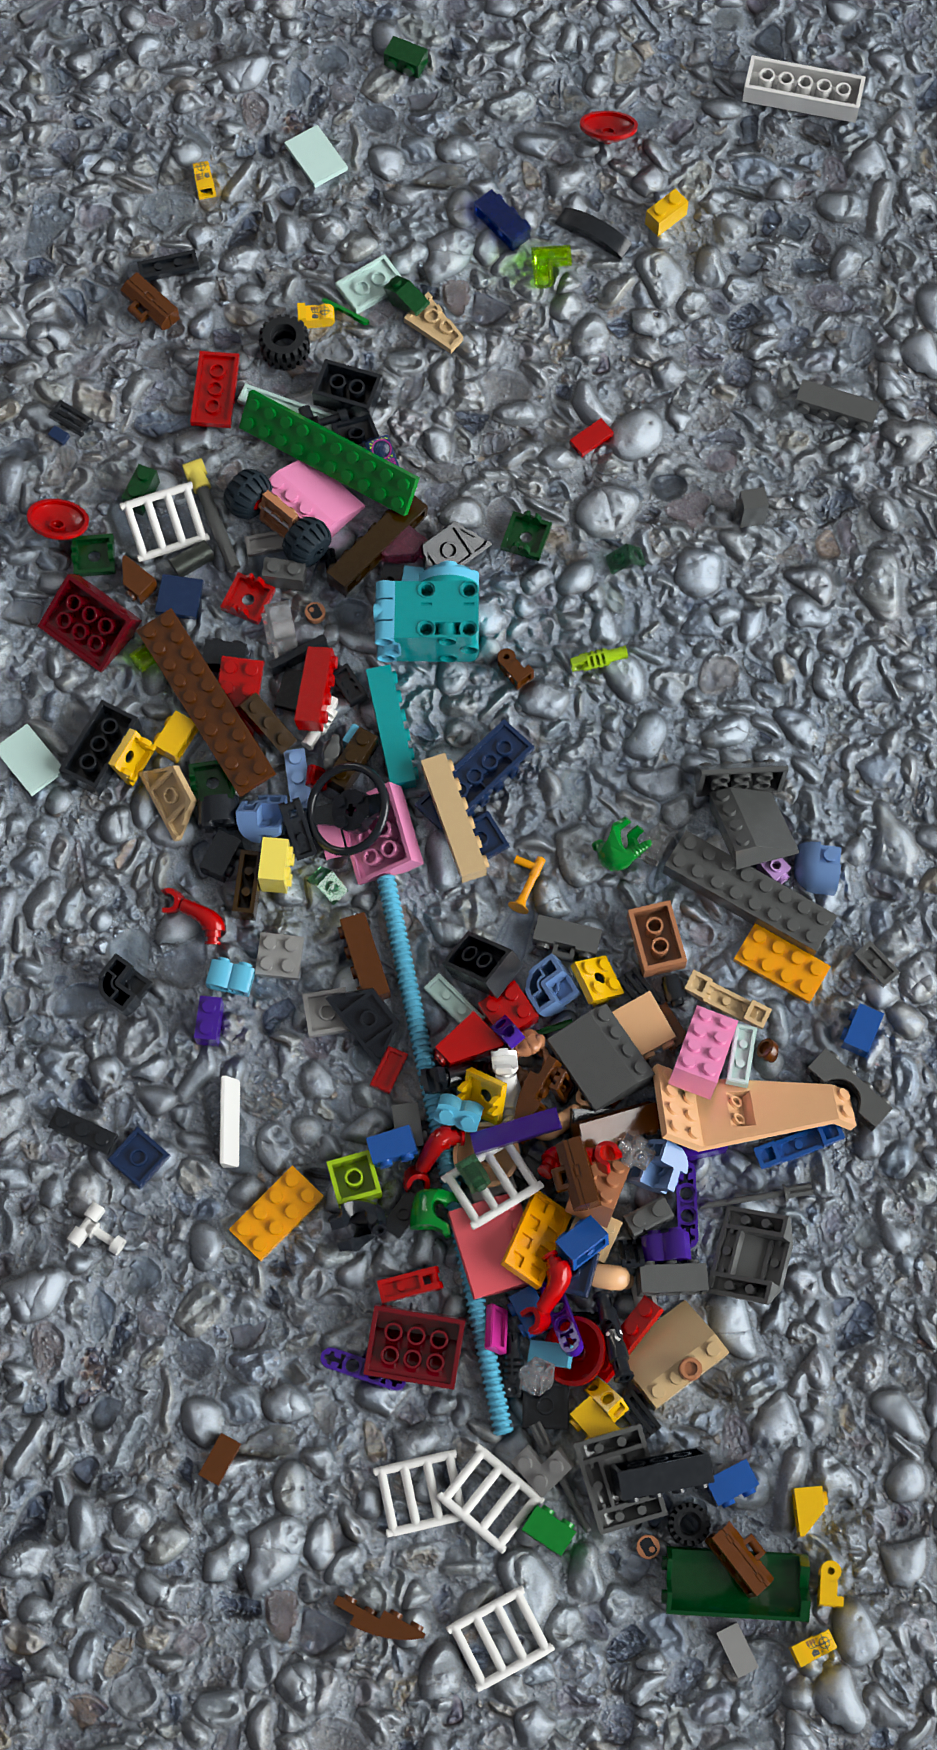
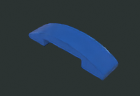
M830 1124L807 1129L775 1142H768L753 1148L762 1170L818 1151L845 1139V1136L840 1126Z

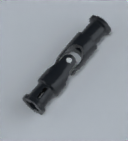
M601 1290L593 1294L592 1300L596 1302L597 1318L605 1338L608 1360L614 1369V1382H628L633 1379L634 1372L630 1370L628 1363L629 1354L623 1341V1333L617 1310L612 1304V1292L610 1290Z

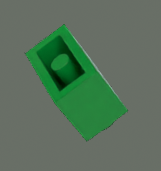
M544 1504L542 1507L537 1505L521 1531L561 1557L576 1533L573 1530L575 1525L565 1518H562L561 1521L553 1516L555 1512Z

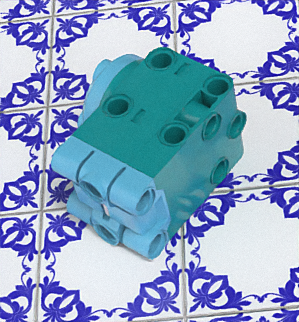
M443 561L420 571L419 581L380 580L376 582V603H374L373 617L375 623L374 642L377 644L378 661L472 662L478 658V571L471 570L469 567L457 564L454 561Z

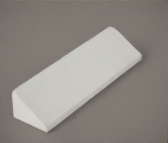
M222 1076L220 1086V1164L223 1168L239 1167L240 1082L237 1079Z

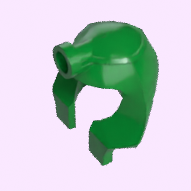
M625 816L612 824L610 835L606 842L599 839L592 843L593 850L597 851V858L600 864L610 871L626 869L652 845L651 840H646L639 844L637 838L644 830L637 825L627 833L628 845L627 848H624L621 841V830L631 823L630 819Z

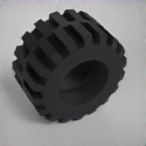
M280 314L277 315V318L271 317L269 322L265 321L263 323V328H260V335H258L263 360L268 362L270 367L274 365L275 369L283 368L285 371L290 367L295 369L297 364L301 366L303 360H307L310 353L308 329L304 326L302 320L298 321V318L295 316L290 318L288 314H285V317H281ZM284 338L294 341L288 346H278L275 344L278 340Z

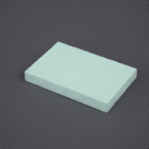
M318 125L284 142L286 149L314 188L348 170V166Z
M384 254L335 282V287L352 310L359 314L387 298L388 296L383 287L396 275H401Z
M28 724L0 743L1 760L31 796L38 793L61 775L59 772L60 762Z

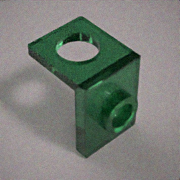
M627 543L605 556L610 573L613 575L632 563L642 567L646 566L641 548ZM634 551L639 556V560L636 558Z
M323 866L307 879L308 883L318 887L332 905H335L348 892V889L335 873ZM321 873H323L321 877H319L318 879H316V877H317L318 875H320Z

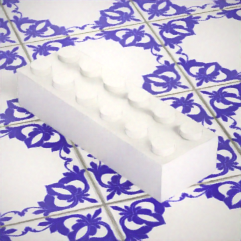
M752 55L742 101L856 123L866 77Z

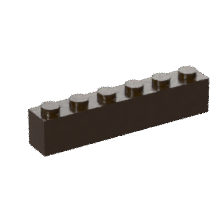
M414 495L408 515L403 516L387 509L382 518L377 523L374 522L364 536L357 538L350 550H345L340 559L327 568V583L346 596L427 517L428 506Z

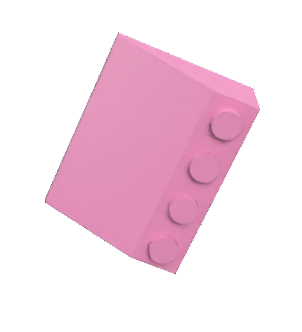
M300 460L278 470L269 478L272 485V493L296 511L298 520L303 517H315L323 521L329 528L331 538L365 508V505L339 481Z
M391 782L385 783L390 805L386 825L381 835L369 848L358 854L350 855L359 885L376 881L383 875L405 873L424 864L402 786ZM377 788L366 792L369 795L379 794ZM379 816L368 827L370 829L361 834L343 830L347 847L357 845L365 840L375 828Z

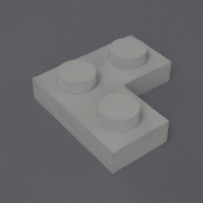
M530 1445L526 1446L511 1461L541 1498L576 1466L561 1448L557 1449L544 1462Z

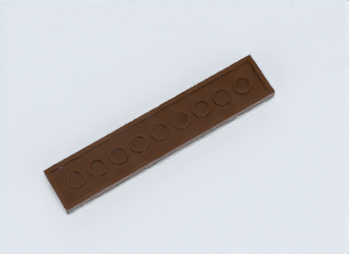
M170 608L137 629V633L238 795L242 797L275 776L276 772L173 609Z

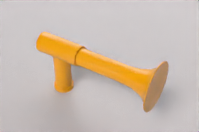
M519 855L515 857V865L518 864L531 870L519 897L514 902L508 903V906L517 913L528 914L529 912L526 908V901L546 861L543 857L537 856L535 862L519 857Z

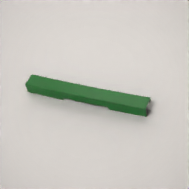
M322 299L324 304H331L335 311L338 310L363 325L369 324L368 319L331 300Z
M571 1018L538 1029L536 1032L546 1035L562 1030L571 1024L573 1020Z

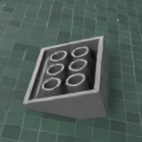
M773 759L755 763L751 760L735 764L730 761L715 765L708 762L696 765L694 771L696 797L710 796L709 792L729 787L781 793L788 773V765Z
M732 787L709 792L711 813L736 869L799 853L772 792Z
M607 1004L589 1011L547 1039V1043L594 1112L646 1088L655 1075Z

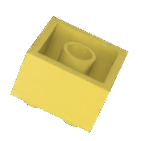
M263 837L258 871L261 891L287 894L288 887L292 886L293 875L291 874L290 866L294 867L295 854H293V847H290L289 839Z

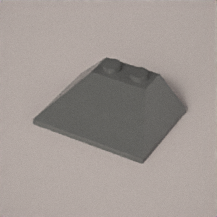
M727 1205L708 1280L709 1291L706 1293L769 1305L783 1289L793 1249L791 1217Z
M641 1423L573 1443L600 1535L668 1515L663 1496L659 1498L644 1496L640 1497L638 1502L626 1503V1500L622 1501L614 1493L609 1464L650 1456Z

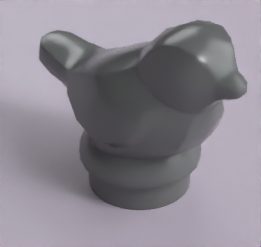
M333 734L331 739L325 742L321 751L325 772L334 766L343 751L339 735Z

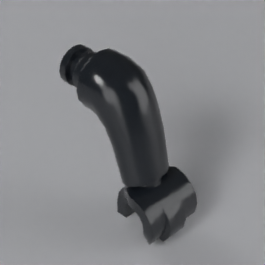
M480 1061L457 1064L445 1068L436 1066L434 1068L420 1069L421 1076H419L421 1086L424 1087L425 1094H437L444 1092L446 1088L459 1087L465 1081L466 1070L471 1067L492 1077H495V1073L492 1069V1061L489 1063Z

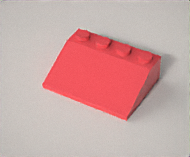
M508 1194L494 1198L499 1205L510 1197ZM485 1200L471 1204L478 1216L491 1210ZM521 1202L475 1230L471 1228V1220L463 1207L448 1212L473 1300L530 1286L500 1265L523 1214Z

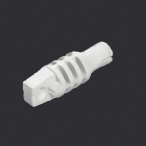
M331 696V704L327 705L328 722L324 724L323 732L309 731L301 742L302 746L306 749L313 750L320 736L326 734L338 713L335 710L338 706L337 698Z

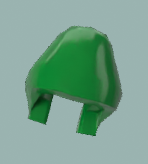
M429 1188L418 1191L412 1202L410 1229L434 1230L443 1233L445 1239L451 1238L449 1223L443 1221L435 1214V1207L438 1204L447 1207L452 1202L459 1203L454 1193L442 1188Z

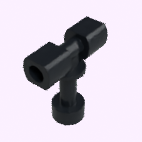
M305 405L298 409L300 415L321 426L349 420L345 407L337 409V414L319 419L318 415L313 416L310 405Z

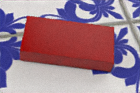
M600 418L570 439L569 444L583 457L612 437L614 432Z
M388 1045L370 1082V1086L390 1095L408 1058V1054Z

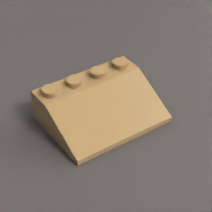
M684 1300L653 1324L629 1355L628 1363L630 1370L634 1372L633 1383L655 1411L692 1383L685 1381L679 1375L678 1367L683 1359L687 1357L696 1358L702 1365V1375L725 1358L729 1351L713 1330L689 1303Z

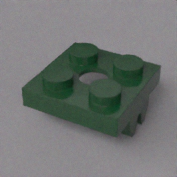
M529 510L525 511L524 514L513 511L500 550L540 561L552 528V522L542 520L538 513L534 516L531 515ZM523 533H530L532 540L528 543L521 541L520 536Z
M113 533L78 536L72 539L71 557L73 574L80 575L81 577L116 574ZM91 552H98L100 554V559L96 562L90 561L88 557Z
M217 760L188 764L190 787L196 800L200 799L202 802L204 801L203 797L215 794H228V798L234 799L233 795H236L235 788ZM210 778H216L219 781V785L214 789L207 787L206 783Z

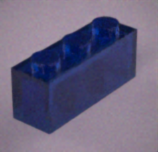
M491 189L474 202V214L512 251L530 239L531 226L526 219H522L515 208L509 206L504 198Z

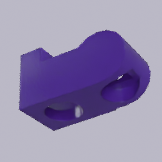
M506 1015L490 1027L504 1044L508 1045L511 1049L526 1038Z

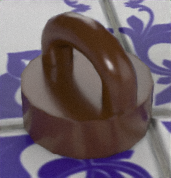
M770 1038L762 1040L757 1047V1056L764 1061L775 1062L778 1057V1044Z

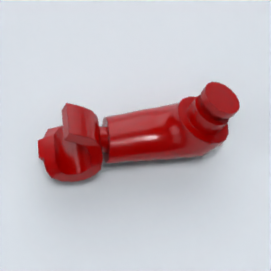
M164 888L161 890L165 896L174 897L173 906L169 908L162 907V913L174 914L180 911L201 925V930L205 931V937H208L207 941H205L206 945H221L218 938H221V931H225V923L216 911L186 899L176 889Z
M442 1125L430 1134L415 1165L410 1166L404 1172L403 1186L406 1192L412 1188V1182L416 1179H423L424 1189L430 1188V1179L427 1172L430 1171L439 1156L445 1150L450 1149V1146H456L457 1143H460V1146H464L465 1131L460 1130V1132H457V1129H451V1126Z
M603 1141L596 1148L586 1147L590 1165H594L596 1162L598 1170L607 1175L611 1172L610 1163L607 1160L614 1161L623 1158L617 1144L611 1141ZM552 1146L542 1154V1163L537 1169L538 1173L546 1179L552 1178V1169L561 1167L556 1146Z
M552 1250L542 1257L543 1262H547L546 1267L548 1270L546 1275L548 1283L536 1303L537 1307H527L520 1312L522 1317L535 1315V1323L528 1330L531 1335L541 1334L550 1327V1313L560 1301L571 1282L572 1271L570 1264L567 1260L562 1261L561 1257H557V1250Z

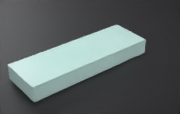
M440 973L423 987L458 1024L473 1011L484 1021L483 1015Z
M737 1024L733 1035L725 1084L743 1088L748 1087L757 1027Z

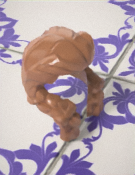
M532 1029L522 1031L526 1038L513 1049L506 1045L508 1050L517 1051L518 1060L521 1057H529L534 1054L540 1055L544 1058L542 1067L549 1055L551 1056L545 1047V1036L538 1034ZM518 1065L516 1073L520 1086L523 1087L529 1072Z

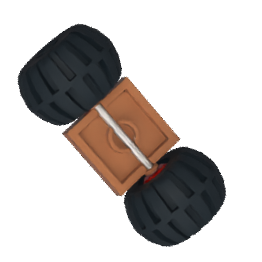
M244 469L234 476L227 485L223 499L230 513L246 520L252 519L260 513V520L284 538L282 549L288 560L311 567L325 555L332 540L329 528L323 521L315 517H303L298 520L296 511L272 493V485L265 474L255 469Z

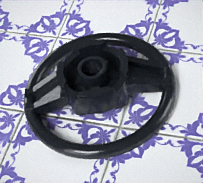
M348 762L330 768L316 781L307 802L306 819L313 839L321 848L334 855L349 856L366 850L378 839L386 825L390 810L389 794L380 776L366 765ZM345 771H357L365 774L373 781L379 794L369 795L357 789H348L340 795H336L333 798V803L315 807L322 787L332 777ZM377 816H379L378 822L371 834L359 844L351 847H337L330 844L322 837L317 828V825L336 826L347 832L361 834L370 829L368 827L372 824L373 820H376Z

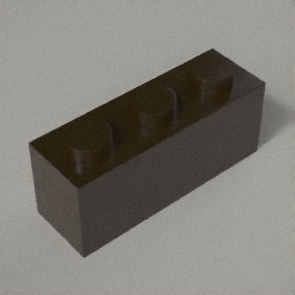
M256 692L250 694L235 707L276 756L283 754L297 741Z
M359 726L334 766L348 762L366 765L379 746L378 736ZM345 771L328 780L327 787L341 794L351 789L360 772Z
M241 850L232 906L234 919L256 921L260 895L258 881L260 851Z

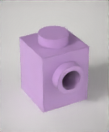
M783 858L759 863L756 866L759 872L781 884L790 878L791 867Z

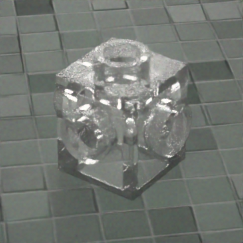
M627 1133L618 1145L623 1157L620 1161L629 1168L635 1166L643 1171L646 1170L657 1152L648 1144L649 1141L639 1134L635 1137Z
M535 1356L520 1369V1389L532 1395L541 1396L553 1384L555 1364Z

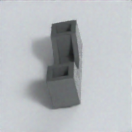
M825 1048L808 1066L805 1073L818 1084H841L848 1087L854 1093L858 1103L855 1117L869 1130L873 1131L893 1109L890 1106V1101L883 1095L879 1096L875 1093L873 1086L866 1080L862 1081L856 1076L857 1073L852 1067L845 1066L839 1061L840 1057L835 1052L828 1051Z

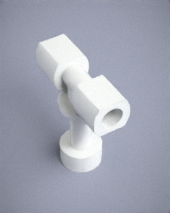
M92 1202L85 1212L84 1216L86 1218L79 1227L75 1226L67 1238L71 1244L80 1248L87 1237L91 1239L93 1236H96L108 1244V1250L115 1255H118L126 1244V1240L118 1235L114 1238L100 1229L101 1223L98 1221L104 1214L105 1209L95 1202Z

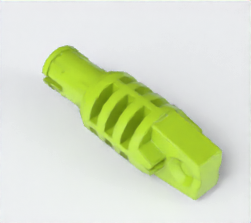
M624 645L609 650L601 648V650L597 649L589 653H581L579 656L570 658L572 672L597 669V667L609 666L611 662L627 659V648Z

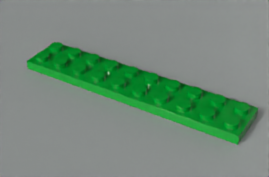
M255 390L249 391L239 425L240 429L403 516L408 515L420 477Z

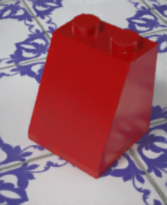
M473 1011L435 1046L434 1059L442 1067L445 1065L450 1067L469 1063L490 1056L491 1051H498L499 1048H503L504 1042Z

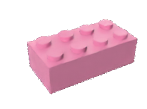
M697 1005L668 1084L710 1100L723 1068L738 1020Z

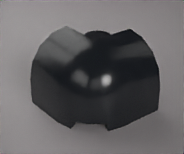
M116 953L102 969L98 977V989L101 997L124 1016H129L141 1005L140 1001L153 986L150 980L137 972L132 964Z
M539 1140L530 1149L524 1162L536 1180H540L544 1184V1188L539 1191L553 1200L558 1194L553 1177L546 1179L537 1171L542 1163V1154L551 1147ZM517 1168L514 1175L529 1185ZM566 1172L561 1174L564 1183L567 1179Z

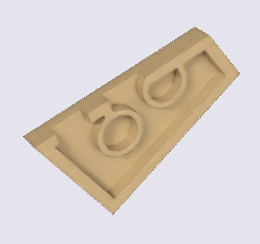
M427 292L425 297L429 300L430 305L417 317L408 313L404 317V323L451 354L462 343L463 335L453 322L444 315L442 308L432 299V295Z

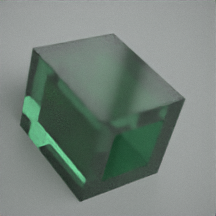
M475 1153L455 1164L458 1174L471 1194L485 1190L491 1183L487 1172Z

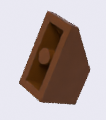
M124 555L122 557L125 595L134 602L136 600L142 604L158 588L156 579L128 556Z

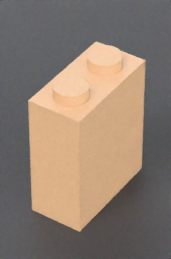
M651 991L612 1012L645 1060L656 1055L655 1051L663 1048V1050H666L675 1044L674 1040L677 1037Z

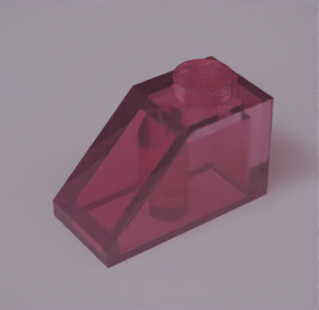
M409 525L382 552V562L395 564L415 563L419 558L422 559L420 545L427 539Z

